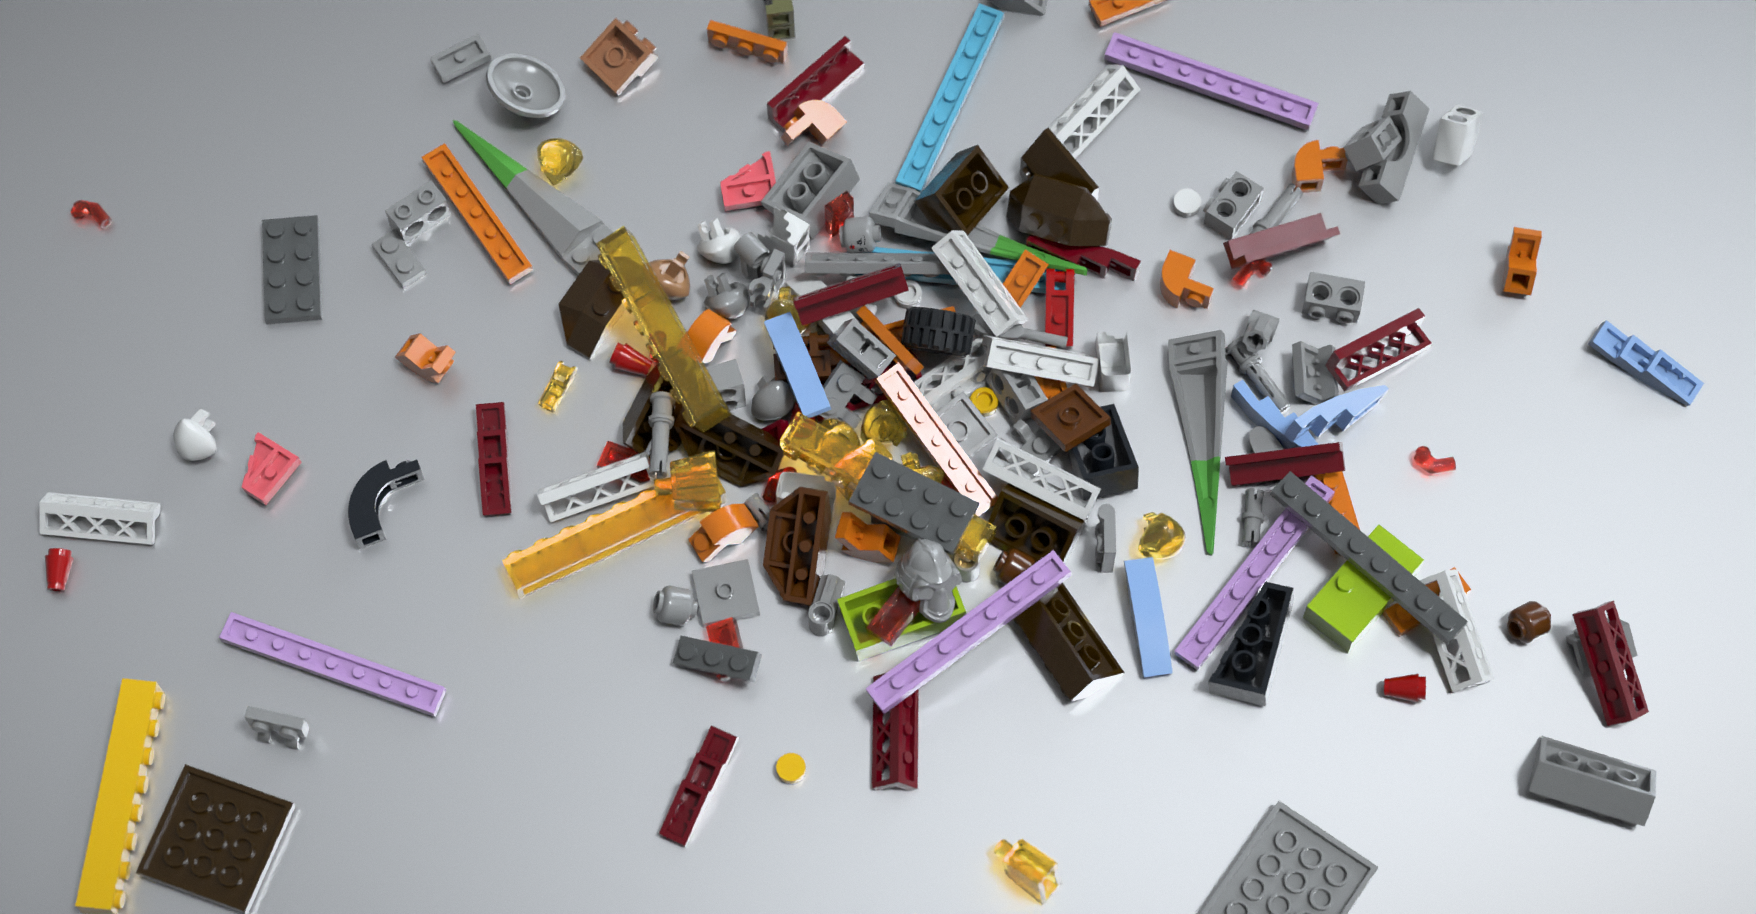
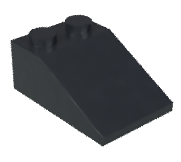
M1115 404L1100 407L1111 417L1110 426L1068 450L1074 476L1100 488L1101 490L1097 498L1138 489L1139 467ZM1079 488L1082 499L1089 500L1092 493Z

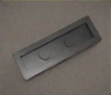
M680 635L673 664L755 682L762 654L752 650Z

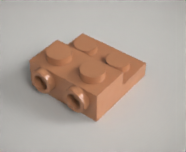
M615 18L584 52L580 59L615 93L620 95L637 75L642 77L659 57L654 53L657 49L655 45L645 37L641 41L636 36L639 30L628 20L622 23Z

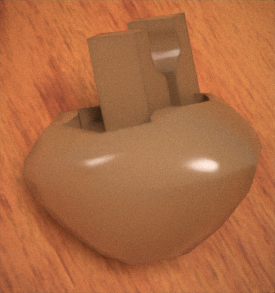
M680 251L673 260L660 259L645 264V278L651 290L663 299L678 300L687 297L690 291V280L685 264L690 257Z

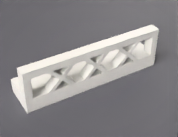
M1107 65L1049 126V129L1062 144L1070 135H1076L1075 147L1070 151L1071 155L1076 158L1141 89L1123 65ZM1122 80L1129 87V90L1123 97L1117 96L1118 84ZM1105 98L1110 99L1109 111L1106 115H1100L1101 102ZM1087 117H1093L1092 129L1088 133H1083V121Z
M952 230L932 247V250L996 337H1001L1014 325L1023 324L1028 320L964 231Z
M983 336L982 343L988 346L984 362L986 367L1094 387L1100 359L1092 355L993 336Z
M978 337L972 342L971 354L966 356L952 355L914 382L935 412L964 391L969 398L976 389L985 387L988 384L985 378L992 368L984 366L986 353L981 357H972V353L981 347L987 351L988 346L982 343L983 337ZM955 365H964V368L959 372H949ZM942 380L941 384L936 388H927L930 382Z
M999 438L996 439L982 469L1083 520L1088 518L1101 490ZM999 448L1010 452L1014 463L1010 464L996 457ZM1017 456L1023 458L1024 460L1018 461ZM1028 462L1035 464L1040 476L1036 477L1022 470L1020 465ZM1043 469L1049 471V473L1044 474ZM1053 475L1061 477L1065 489H1060L1048 483L1046 478ZM1069 482L1075 485L1070 487ZM1083 488L1091 492L1092 495L1087 502L1073 495L1072 490Z
M646 451L541 488L537 496L541 506L544 505L550 522L656 486L658 485L656 475L654 478L649 476L650 480L643 483H637L629 479L631 474L644 469L647 470L649 475L650 459ZM616 479L624 481L620 491L614 493L602 488L604 483ZM627 483L633 485L631 487L624 489ZM590 488L597 491L593 500L589 502L575 498L577 493ZM600 493H603V494L606 495V496H603V497L598 498V496H599ZM562 498L570 500L566 510L554 513L550 502ZM573 502L579 504L571 508Z
M48 492L39 502L40 534L153 545L155 542V520L160 515V503ZM48 513L57 514L65 523L61 527L48 526ZM78 516L86 517L93 526L89 530H82L73 520ZM106 519H112L121 529L116 533L108 532L101 523ZM134 522L147 523V536L137 535L129 526Z
M1457 569L1445 570L1421 579L1420 581L1424 585L1437 581L1441 590L1439 597L1468 621L1467 625L1455 637L1460 646L1456 656L1449 653L1446 644L1433 634L1452 692L1495 680ZM1459 664L1467 668L1471 680L1458 683L1455 671Z

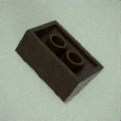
M1049 127L1046 128L1021 157L1019 172L1023 180L1026 181L1033 175L1040 174L1085 187L1098 200L1099 186Z
M975 145L957 152L914 202L930 223L949 232L952 230L964 231L968 236L1009 189V186L981 148Z
M1008 483L999 494L981 538L1005 551L1012 548L1018 549L1033 557L1035 563L1054 550L1065 564L1078 542L1087 519L1083 520Z

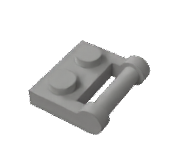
M1103 504L1098 509L1099 523L1095 527V536L1097 537L1095 561L1096 563H1101V573H1113L1116 556L1115 509L1110 504Z

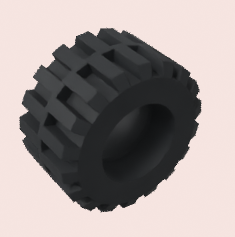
M926 307L907 308L901 343L908 348L953 356H966L971 354L976 320L969 315Z

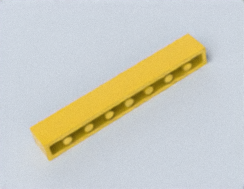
M122 678L75 904L82 914H118L119 909H122L125 903L123 886L124 881L130 877L131 862H128L130 851L135 850L137 843V834L134 833L136 822L141 821L143 813L140 801L142 794H145L148 788L146 772L148 765L151 766L153 763L154 749L151 747L153 737L156 738L159 733L158 712L159 709H163L165 704V693L157 682Z

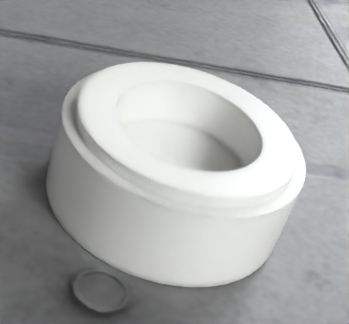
M1185 188L1175 194L1173 208L1178 215L1192 217L1199 212L1201 197L1195 190Z
M906 280L909 291L894 295L896 304L904 309L916 307L922 299V289L913 280Z

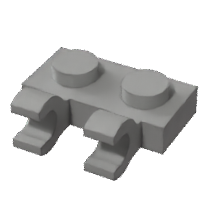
M774 249L770 257L764 259L760 269L763 276L754 279L749 285V294L751 295L750 306L754 307L758 300H764L763 310L766 313L771 309L772 300H775L786 278L785 253Z
M840 360L822 386L831 410L819 415L833 424L839 417L856 429L862 419L859 418L858 414L845 406L854 394L870 405L873 404L877 395L874 391L861 384L865 379L863 374Z
M1021 419L1012 427L1014 430L1011 433L1024 443L1020 449L1046 462H1049L1061 449L1041 428L1034 434L1031 428ZM999 448L996 456L1010 464L1014 463L1011 453ZM1017 456L1018 461L1024 460L1023 458ZM1031 462L1020 465L1022 470L1034 476L1039 473L1037 466Z
M250 706L247 707L244 716L251 729L258 732V740L271 743V731L279 732L280 736L286 738L287 747L299 749V738H306L309 731L306 720L300 717Z

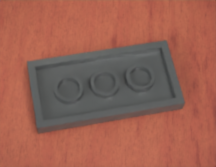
M318 216L262 220L264 313L266 324L322 320Z
M875 452L849 500V505L917 539H928L939 543L943 547L944 552L953 556L979 507V502Z

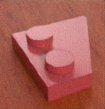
M770 151L763 153L762 158L752 165H745L739 169L737 174L730 175L720 182L725 211L762 205L761 201L776 183Z
M258 432L254 439L256 442L254 454L249 457L248 472L244 476L242 489L248 495L267 505L302 462L298 456Z

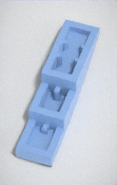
M788 312L764 321L778 360L804 419L831 410L818 374L791 313Z
M1607 320L1600 324L1588 345L1626 372L1687 406L1691 405L1704 384L1661 349L1655 352L1635 335L1627 337Z
M1243 380L1233 385L1232 399L1257 426L1265 427L1274 434L1283 448L1290 449L1319 445L1309 431L1291 443L1284 434L1292 422L1298 418L1297 415L1293 412L1284 417L1269 396L1258 401Z
M1382 385L1336 396L1296 418L1284 436L1293 443L1310 429L1318 437L1335 423L1344 431L1374 408L1389 389Z
M1153 557L1124 561L1131 617L1133 618L1136 643L1139 648L1142 677L1171 674L1173 671Z

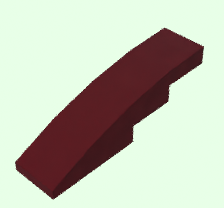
M1029 236L1026 241V246L1085 267L1087 271L1104 279L1109 270L1135 281L1140 271L1141 260L1103 246H1068L1037 236Z
M505 403L476 404L483 516L512 513Z
M710 726L702 747L696 753L686 778L682 779L660 829V835L684 846L688 844L722 777L739 737L715 726Z

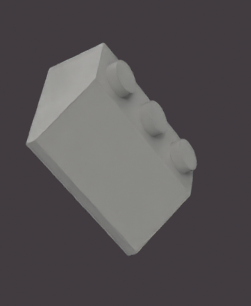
M808 142L766 194L761 203L773 215L774 207L780 210L782 208L810 224L809 239L813 240L860 178L851 159Z

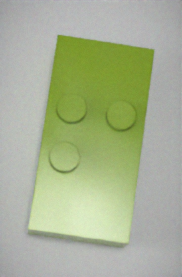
M1378 524L1368 537L1411 574L1416 576L1422 567L1424 559ZM1346 561L1307 605L1303 618L1345 652L1349 653L1394 600L1349 561Z
M896 578L837 599L859 661L942 632L966 615L965 607L956 586L952 590L955 606L951 617L942 623L933 622L925 618L919 611L921 599L911 601L900 590Z

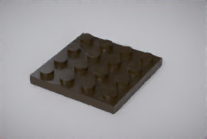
M185 764L136 873L141 877L240 913L248 914L295 805L290 801Z

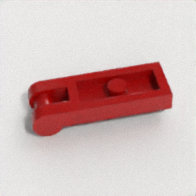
M1046 268L1045 332L1068 337L1066 347H1073L1074 269H1066V272ZM1055 282L1066 283V290H1055Z

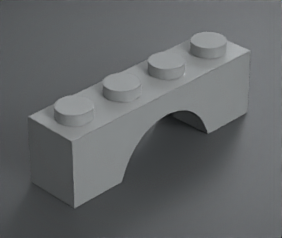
M1411 91L1389 94L1382 118L1391 117L1402 140L1383 161L1364 168L1358 186L1377 204L1399 201L1429 112V108Z

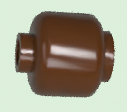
M1015 548L1007 552L1002 551L993 568V571L996 572L997 581L1007 585L1034 565L1035 559Z
M1529 601L1510 612L1507 622L1508 631L1514 639L1522 643H1531L1549 633L1551 629V614L1540 603Z

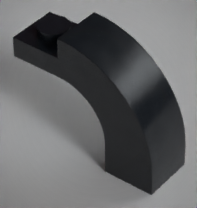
M387 460L382 461L369 469L357 482L349 500L348 518L359 550L386 540L379 521L380 507L386 497L394 491L425 480L418 460L403 461L393 469L389 468Z

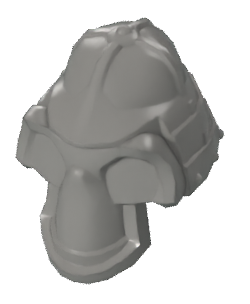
M918 539L903 554L901 560L897 563L894 575L900 590L911 601L921 599L919 611L923 616L933 622L942 623L947 621L953 613L955 599L952 590L956 585L961 584L962 577L958 568H956L939 543L928 539Z

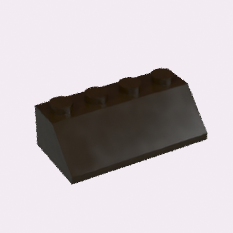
M1063 582L1013 619L1028 637L1030 645L1038 652L1044 661L1046 669L1053 674L1060 685L1061 691L1070 701L1086 698L1125 674Z

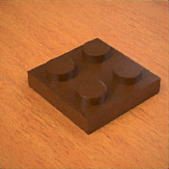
M1076 383L1031 410V418L1064 452L1111 425V417Z

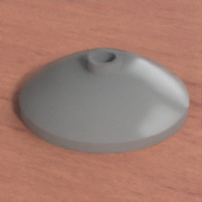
M514 53L501 55L494 59L487 69L486 83L490 93L500 105L517 115L529 118L548 117L556 113L564 102L565 88L560 77L551 67L534 57Z

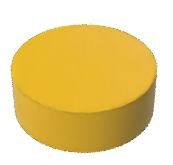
M981 387L971 394V402L983 417H988L995 413L998 408V398L992 389Z
M796 753L782 755L776 764L779 779L787 784L800 782L806 773V765L803 758Z

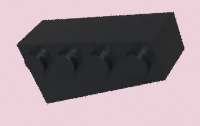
M1264 582L1247 612L1241 627L1239 626L1232 643L1223 654L1219 666L1208 681L1210 694L1267 706L1294 603V588Z

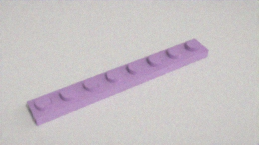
M1114 32L1104 56V60L1123 65L1308 131L1319 104Z
M1310 476L1305 483L1327 503L1330 502L1335 494V491L1313 476ZM1285 508L1176 648L1175 655L1196 670H1199L1257 596L1264 582L1271 578L1309 527Z
M1054 550L865 688L867 693L883 714H885L1071 577V571Z
M233 612L230 613L219 637L224 643L434 717L446 693V688L438 684Z

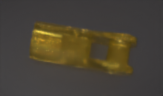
M564 361L558 362L548 385L538 401L539 406L550 412L556 411L566 390L576 376L577 367L573 366L570 368L564 365ZM560 375L565 377L564 382L558 380Z

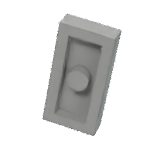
M479 34L430 57L431 63L443 83L492 60L491 54Z
M395 229L372 243L374 251L403 289L426 275L425 268Z

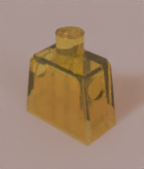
M715 451L670 462L671 478L654 479L655 495H673L674 508L676 510L714 512L721 508Z
M1002 839L995 847L994 854L1002 859L1007 877L1041 905H1044L1062 884L1057 862L1025 840L1020 839L1015 845H1012L1006 839Z

